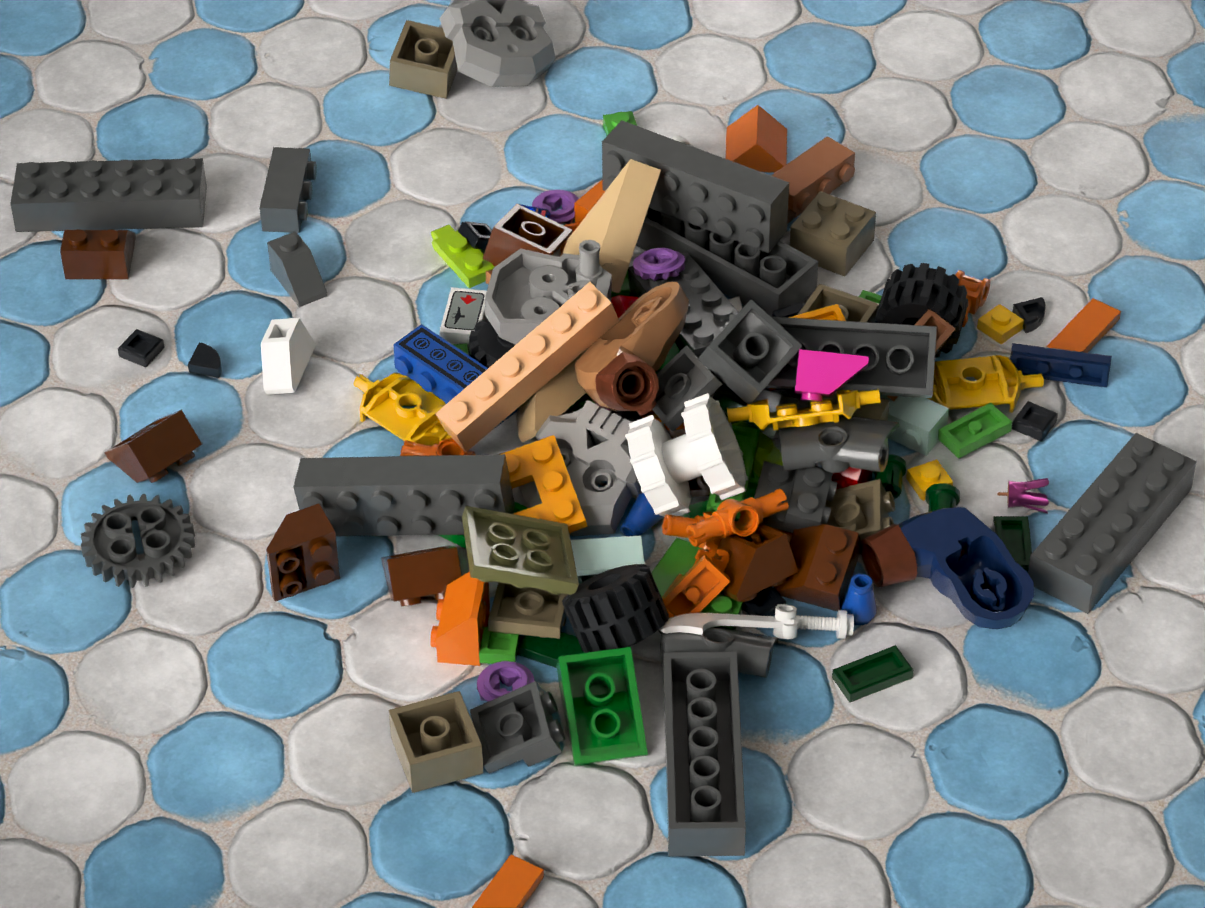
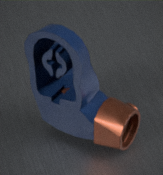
M965 507L942 508L919 514L899 524H892L862 539V560L868 576L877 587L915 580L916 577L929 578L933 586L941 594L950 598L962 615L978 627L996 630L1011 627L1021 620L1034 598V582L1027 571L1015 562L998 535Z

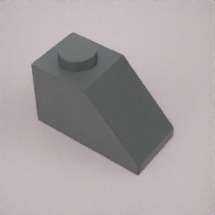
M296 231L267 242L270 270L298 307L327 296V290L311 250Z

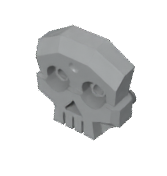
M451 0L448 8L439 18L441 22L439 27L443 28L446 38L453 41L458 72L490 87L528 86L546 72L555 61L553 43L543 28L546 22L539 5L530 4L524 0Z
M585 240L579 244L580 255L564 253L560 257L519 249L495 266L485 295V316L498 336L516 345L589 282L611 302L612 274L603 269L599 264L600 244L594 240Z
M589 400L586 401L582 409L573 413L559 416L549 415L536 433L538 440L554 435L563 460H566L567 471L588 527L569 533L571 536L614 534L631 497L642 493L635 470L630 462L628 440L625 436L630 430L629 423L632 422L623 419L615 413H611V411L603 407L601 408ZM534 481L519 486L529 508L542 503ZM608 481L606 486L598 487L600 482Z

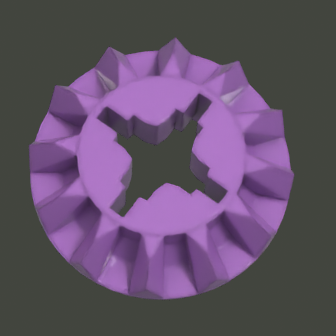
M565 190L545 191L533 200L532 211L536 212L538 209L537 213L541 214V210H545V217L559 224H571L573 219H575L574 203L579 198Z
M650 249L634 259V273L645 280L652 278L653 281L657 279L667 280L670 276H678L679 272L685 269V258L680 252L672 249Z
M501 661L489 665L480 673L477 679V690L481 701L489 702L510 692L505 688L500 689V681L508 687L512 686V691L534 682L535 679L532 672L524 665L517 662Z

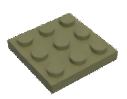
M465 506L462 522L471 578H477L483 582L494 581L511 584L517 588L546 590L557 595L562 593L572 595L576 593L579 582L567 524Z

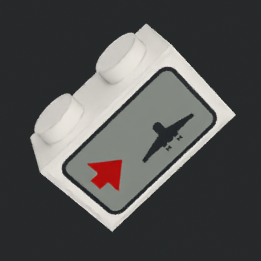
M451 287L439 331L440 337L451 344L467 343L469 355V336L471 331H475V325L479 321L487 322V317L485 316V295L487 291Z

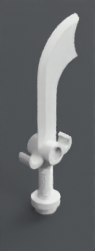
M777 604L775 616L689 613L669 618L659 630L665 634L682 632L702 635L706 629L717 626L773 628V635L775 637L794 639L797 637V630L800 628L801 630L836 631L837 639H845L846 635H853L854 616L853 614H847L846 610H838L836 618L796 615V607L788 604Z

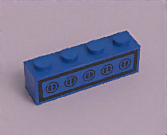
M422 324L393 344L394 365L397 371L418 383L425 391L431 392L443 400L445 404L488 369ZM517 409L512 414H510L505 420H507L509 417L517 412Z

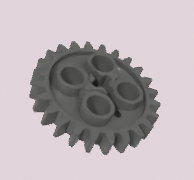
M142 494L139 501H134L133 497L128 495L127 503L123 504L118 499H114L115 507L110 508L102 505L103 515L92 513L93 523L88 522L84 524L85 532L81 533V549L83 557H85L86 566L92 567L94 576L102 574L104 582H108L114 577L118 587L125 580L129 581L130 588H134L136 582L142 580L145 587L149 586V579L155 578L159 583L163 582L162 574L166 573L174 576V566L184 568V558H191V548L195 547V533L193 523L190 522V515L183 514L181 505L173 508L171 499L161 504L159 495H156L151 501H147L146 494ZM133 520H137L145 556L143 561L138 560L131 524Z

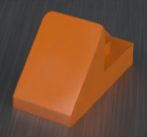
M704 554L684 576L679 574L662 596L669 618L689 613H700L731 582L730 577Z

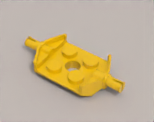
M1001 355L935 361L933 396L927 399L949 408V410L981 407L989 403L993 405L1009 404V412L1013 413L1021 391L1025 388L1043 387L1044 379L1042 373L1023 375L1022 371L1017 370L1009 357ZM974 377L977 381H969L965 378Z
M392 373L381 381L376 380L375 382H372L363 374H359V377L355 378L354 386L365 392L360 405V418L362 422L368 416L404 442L408 440L433 446L435 443L439 444L444 439L452 438L444 430L435 414L446 405L445 402L431 392L425 391L409 377L403 376L400 373ZM404 405H405V406H414V405H416V407L410 408V409L403 408L402 406H404Z
M879 389L858 392V390L836 391L838 404H832L831 399H822V402L810 401L811 407L797 409L796 403L782 404L776 406V412H769L768 399L747 404L744 407L727 408L728 422L749 420V422H754L763 431L769 424H773L774 431L779 430L778 428L810 426L833 421L836 423L839 422V415H844L847 419H850L861 405L880 404Z

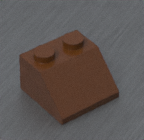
M516 204L493 227L483 259L491 262L493 266H497L519 249L553 255L570 237L573 230Z
M113 229L64 230L60 253L65 279H129L136 240L135 232Z
M179 410L155 420L104 453L111 462L138 483L149 479L153 483L169 473L166 469L169 465L176 462L177 466H180L195 457L193 450L201 446L202 443L183 411Z
M828 524L795 529L789 544L798 572L787 577L785 583L775 586L774 589L782 597L838 612V610L842 609V604L861 552L859 533Z
M451 545L381 557L390 598L392 601H400L401 607L422 603V596L434 594L435 600L444 599L447 585L462 576L457 547Z

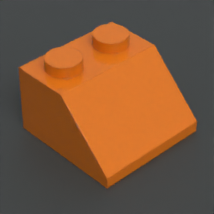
M470 571L448 584L444 599H438L436 619L439 620V626L432 627L431 647L437 649V662L474 666H480L481 664L479 651L484 627H488L490 616L489 582L471 578Z

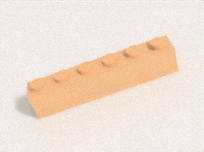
M591 282L585 285L435 413L444 430L465 452L470 450L619 322L612 303Z

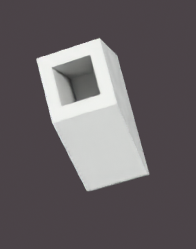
M300 318L271 320L263 337L261 355L264 391L267 395L295 393L316 344Z

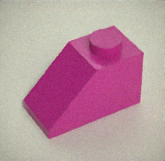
M799 349L795 393L802 394L801 400L822 402L823 396H832L868 367L869 356Z

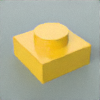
M999 304L978 319L977 329L999 344H1003L1023 329L1024 320Z
M937 459L907 469L906 479L922 501L925 500L926 490L930 486L939 483L953 485V480Z

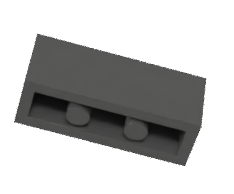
M273 147L259 207L262 231L300 232L302 220H307L308 203L306 200H311L312 198L311 180L316 179L317 173L316 161H311L310 149Z

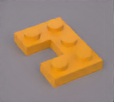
M554 435L501 453L506 456L512 489L534 481L542 501L539 505L514 513L515 515L565 523L568 525L569 533L588 527Z

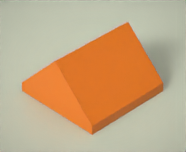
M757 105L727 127L725 159L760 172L775 173L787 165V128Z

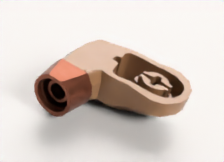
M678 282L664 283L643 294L618 318L619 322L594 342L576 361L575 371L579 385L599 406L614 411H637L639 415H645L655 407L656 402L654 399L659 389L658 377L655 372L662 366L669 350L681 333L688 312L689 299Z

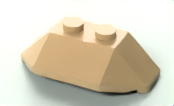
M583 353L517 408L518 436L522 443L536 436V433L549 415L559 416L563 414L586 393L579 385L575 371V363Z

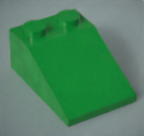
M631 647L558 656L556 665L574 766L647 756L648 751Z

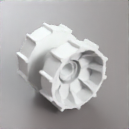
M709 393L684 402L685 409L681 415L684 419L686 434L672 439L664 423L656 420L653 414L629 423L630 430L625 436L628 440L630 462L640 483L641 491L654 509L655 515L659 514L665 517L666 514L681 516L689 513V505L693 499L690 494L688 481L703 476L711 493L719 495L721 500L746 491L744 486L748 477L742 457L743 453L738 445L731 422H728L719 401L711 398Z

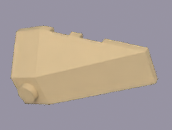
M632 159L628 161L605 193L567 239L562 253L580 255L579 244L585 240L598 242L600 244L599 264L603 269L612 274V291L619 293L661 172L660 169Z

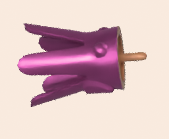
M1048 478L1027 482L1008 481V492L997 493L999 496H1008V508L1022 506L1048 514L1044 509L1031 506H1047L1049 504L1047 496L1042 493L1026 491L1047 486L1049 484Z

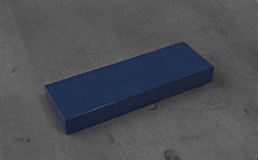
M1012 343L1010 360L1018 371H1022L1023 375L1042 373L1043 379L1099 387H1107L1112 356Z

